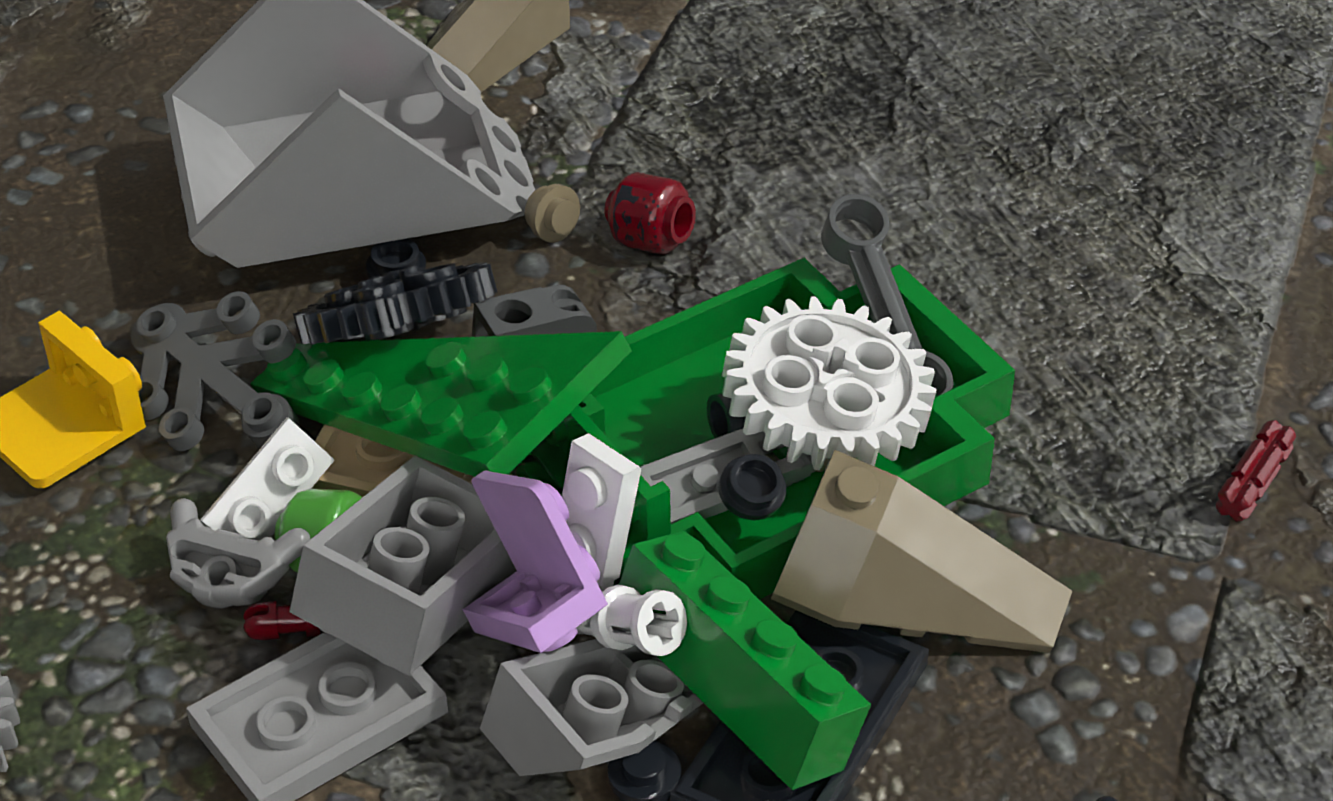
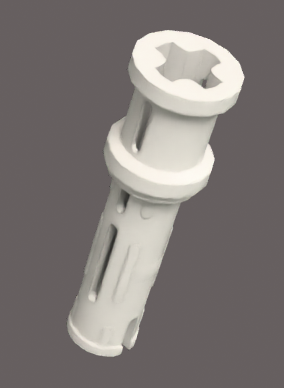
M615 585L606 588L602 592L608 605L576 627L578 630L577 634L593 635L606 648L625 650L636 645L646 654L664 656L672 653L680 646L686 632L687 616L681 599L673 592L653 590L641 595L634 588ZM653 610L665 611L666 614L653 613Z

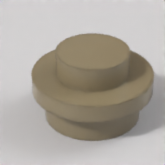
M562 184L539 187L530 195L525 206V219L528 226L538 238L550 243L565 239L575 228L580 214V202L577 194L573 189Z

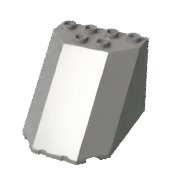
M258 0L163 95L168 128L174 150V161L177 166L182 192L181 198L184 203L189 229V238L195 247L205 255L210 257L218 256L237 268L505 222L525 215V206L528 198L535 191L534 181L527 161L522 154L518 136L503 118L496 116L487 108L481 99L480 94L482 92L468 75L363 0Z

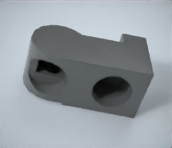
M554 285L545 288L538 287L491 297L485 301L474 303L472 337L597 332L596 322L574 290L565 285Z

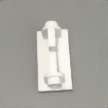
M286 417L200 520L207 528L214 531L218 529L243 535L251 540L260 541L264 537H271L275 532L277 519L284 512L287 503L297 492L311 489L335 459L290 418Z

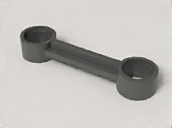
M848 194L838 198L832 204L821 231V241L824 249L836 261L850 266L865 306L869 307L871 322L876 323L880 319L890 317L892 322L889 333L894 335L909 331L912 337L908 349H922L882 249V244L890 226L886 210L879 202L866 195ZM846 219L858 221L869 228L874 238L870 240L850 238L839 229L836 222ZM926 351L923 366L933 368L935 371L931 385L937 389L936 395L939 396L952 390L953 376L950 368L940 357Z

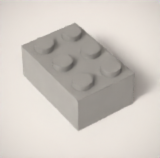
M413 456L303 545L290 613L313 624L323 632L333 635L371 655L383 664L410 676L468 621L462 609L514 574L516 568L473 485L417 456Z

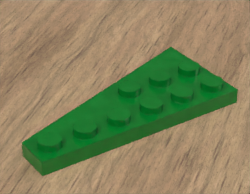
M622 331L323 342L310 345V343H297L293 353L288 358L277 363L268 362L267 368L250 385L258 394L271 393L282 396L297 415L475 477L483 471L508 475L632 350Z

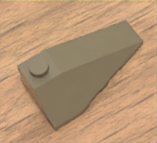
M464 0L455 6L427 47L468 75L478 89L483 92L570 29L569 0Z
M834 450L771 599L834 627L859 630L861 624L899 628L900 635L923 637L925 632L963 636L971 644L1050 653L1054 647L1072 590L900 477Z

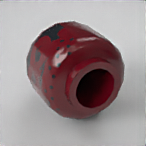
M635 172L624 177L616 188L609 193L605 202L604 212L611 234L618 244L622 246L666 254L677 248L680 243L685 242L694 228L696 219L694 202L689 198V194L683 184L677 180Z

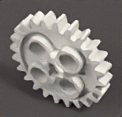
M816 297L810 298L808 309L801 310L795 302L787 299L785 300L782 315L768 306L763 307L760 321L746 318L742 333H733L730 349L726 352L722 376L725 377L722 394L724 397L732 398L729 410L731 416H746L743 433L751 435L762 431L765 432L763 449L766 451L774 449L780 444L788 447L787 462L793 463L804 453L811 455L814 470H820L825 459H831L834 450H837L875 466L878 453L891 461L897 460L900 446L912 449L915 446L918 432H925L937 390L931 386L935 371L933 368L923 366L926 357L924 349H908L912 337L909 331L894 335L889 333L892 322L890 317L873 323L867 320L869 315V307L862 306L854 315L846 313L845 304L842 299L836 300L832 310L823 309Z

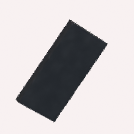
M796 610L787 624L796 631L797 635L832 668L839 671L846 681L871 703L844 771L791 790L720 720L679 780L677 786L671 792L670 801H843L928 664L929 649L868 624H861L859 630L834 627Z

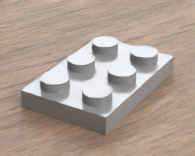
M324 632L188 706L186 710L192 729L249 801H295L448 713L446 693L421 665L408 676L393 667L383 664L378 659L341 639Z

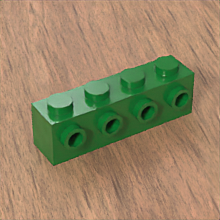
M685 530L633 544L619 585L634 588L641 595L653 590L673 592L681 599L686 609L687 627L680 646L670 654L657 657L791 790L844 771L871 703L853 688L839 671L832 668L808 646L791 626L784 623L763 604L745 583L738 580L718 562L700 541L693 538ZM653 610V613L666 614L665 611Z

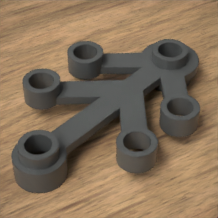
M236 291L226 295L215 309L187 314L177 304H159L143 312L132 328L131 342L135 349L144 356L140 375L142 389L138 393L145 421L157 418L166 410L169 397L163 388L169 361L174 359L181 364L175 407L163 416L159 424L160 434L177 451L193 448L203 437L204 426L200 421L205 385L242 415V428L259 449L286 417L290 418L299 427L297 414L282 396L271 393L258 394L226 368V366L260 360L277 363L288 358L295 349L296 340L284 322L277 319L268 320L259 325L251 337L198 345L192 340V337L228 330L232 334H243L251 330L257 324L260 312L245 292ZM279 338L276 342L270 344L274 339ZM150 396L149 399L143 402L146 397ZM186 425L182 431L176 433L182 426Z

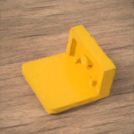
M60 310L38 322L50 369L0 397V458L35 488L49 487L146 428L138 393L142 389V381L135 367L125 357L117 359L102 346L97 335L89 327L83 326L80 328Z

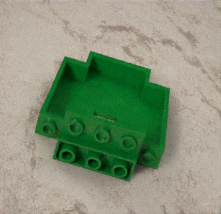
M804 257L625 336L632 352L521 461V465L516 468V475L548 483L562 496L571 443L573 440L588 433L639 467L715 439L708 423L707 402L711 395L722 393L725 380L722 372L726 352L730 349L733 333H742L745 319L751 318L760 321L763 307L766 306L782 315L785 300L791 299L801 310L808 309L811 297H816L823 309L832 310L837 299H842L845 304L846 313L854 315L858 309L865 306L857 284L839 291ZM899 264L890 269L921 347L925 351L937 355L948 365L953 376L952 390L939 396L935 395L925 432H918L915 446L912 449L900 446L898 457L895 461H891L878 453L875 467L900 477L933 500L946 506L989 484L995 438L985 428L1010 416L1015 369ZM788 447L776 449L773 453L780 460L787 457ZM813 472L811 476L806 477L804 480L786 487V495L781 507L775 514L766 519L746 520L727 510L707 519H704L696 512L671 524L670 488L663 481L650 486L640 475L620 577L614 580L613 586L620 583L633 544L685 530L693 538L700 541L705 549L733 576L745 583L758 599L773 593L824 472Z

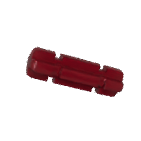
M1271 420L1263 424L1256 435L1257 439L1251 442L1231 472L1233 477L1228 478L1218 492L1219 500L1216 503V509L1221 515H1230L1236 522L1249 518L1257 506L1255 501L1262 498L1281 469L1280 463L1285 462L1294 449L1293 441L1296 438V433L1291 426H1282L1277 420Z

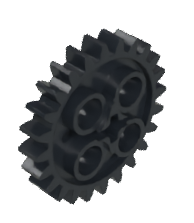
M487 262L481 264L473 263L466 266H456L455 263L428 269L415 265L382 273L383 276L381 277L372 276L367 280L358 282V285L326 293L324 295V302L311 304L307 308L299 309L296 313H293L302 344L310 343V345L332 341L346 342L363 337L365 341H375L409 333V330L412 329L420 330L421 327L432 322L458 316L467 312V307H470L471 304L485 301L486 298L495 296V293L498 292L491 265L487 264Z

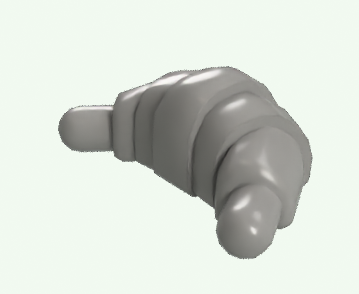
M186 498L178 499L171 506L172 530L166 536L172 568L170 578L186 592L191 593L198 602L213 608L220 609L232 605L253 604L260 601L267 591L274 587L289 571V564L301 556L303 545L311 537L302 528L291 529L276 541L271 537H264L258 541L247 539L243 535L218 529L214 531L207 528L198 519L197 508L194 502Z

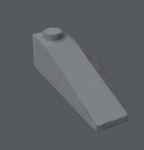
M597 639L553 651L502 662L480 730L519 776L581 770L639 753L703 704V702L656 655L646 654L636 645L625 650L606 648Z

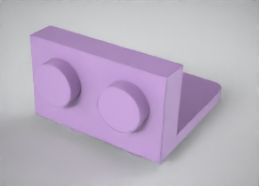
M483 471L472 478V485L517 571L462 610L472 629L477 634L539 653L556 650L569 643L578 632L576 627L608 605L596 582L600 579L598 566L588 551L577 544L566 522L569 518L568 507L554 487L540 480Z

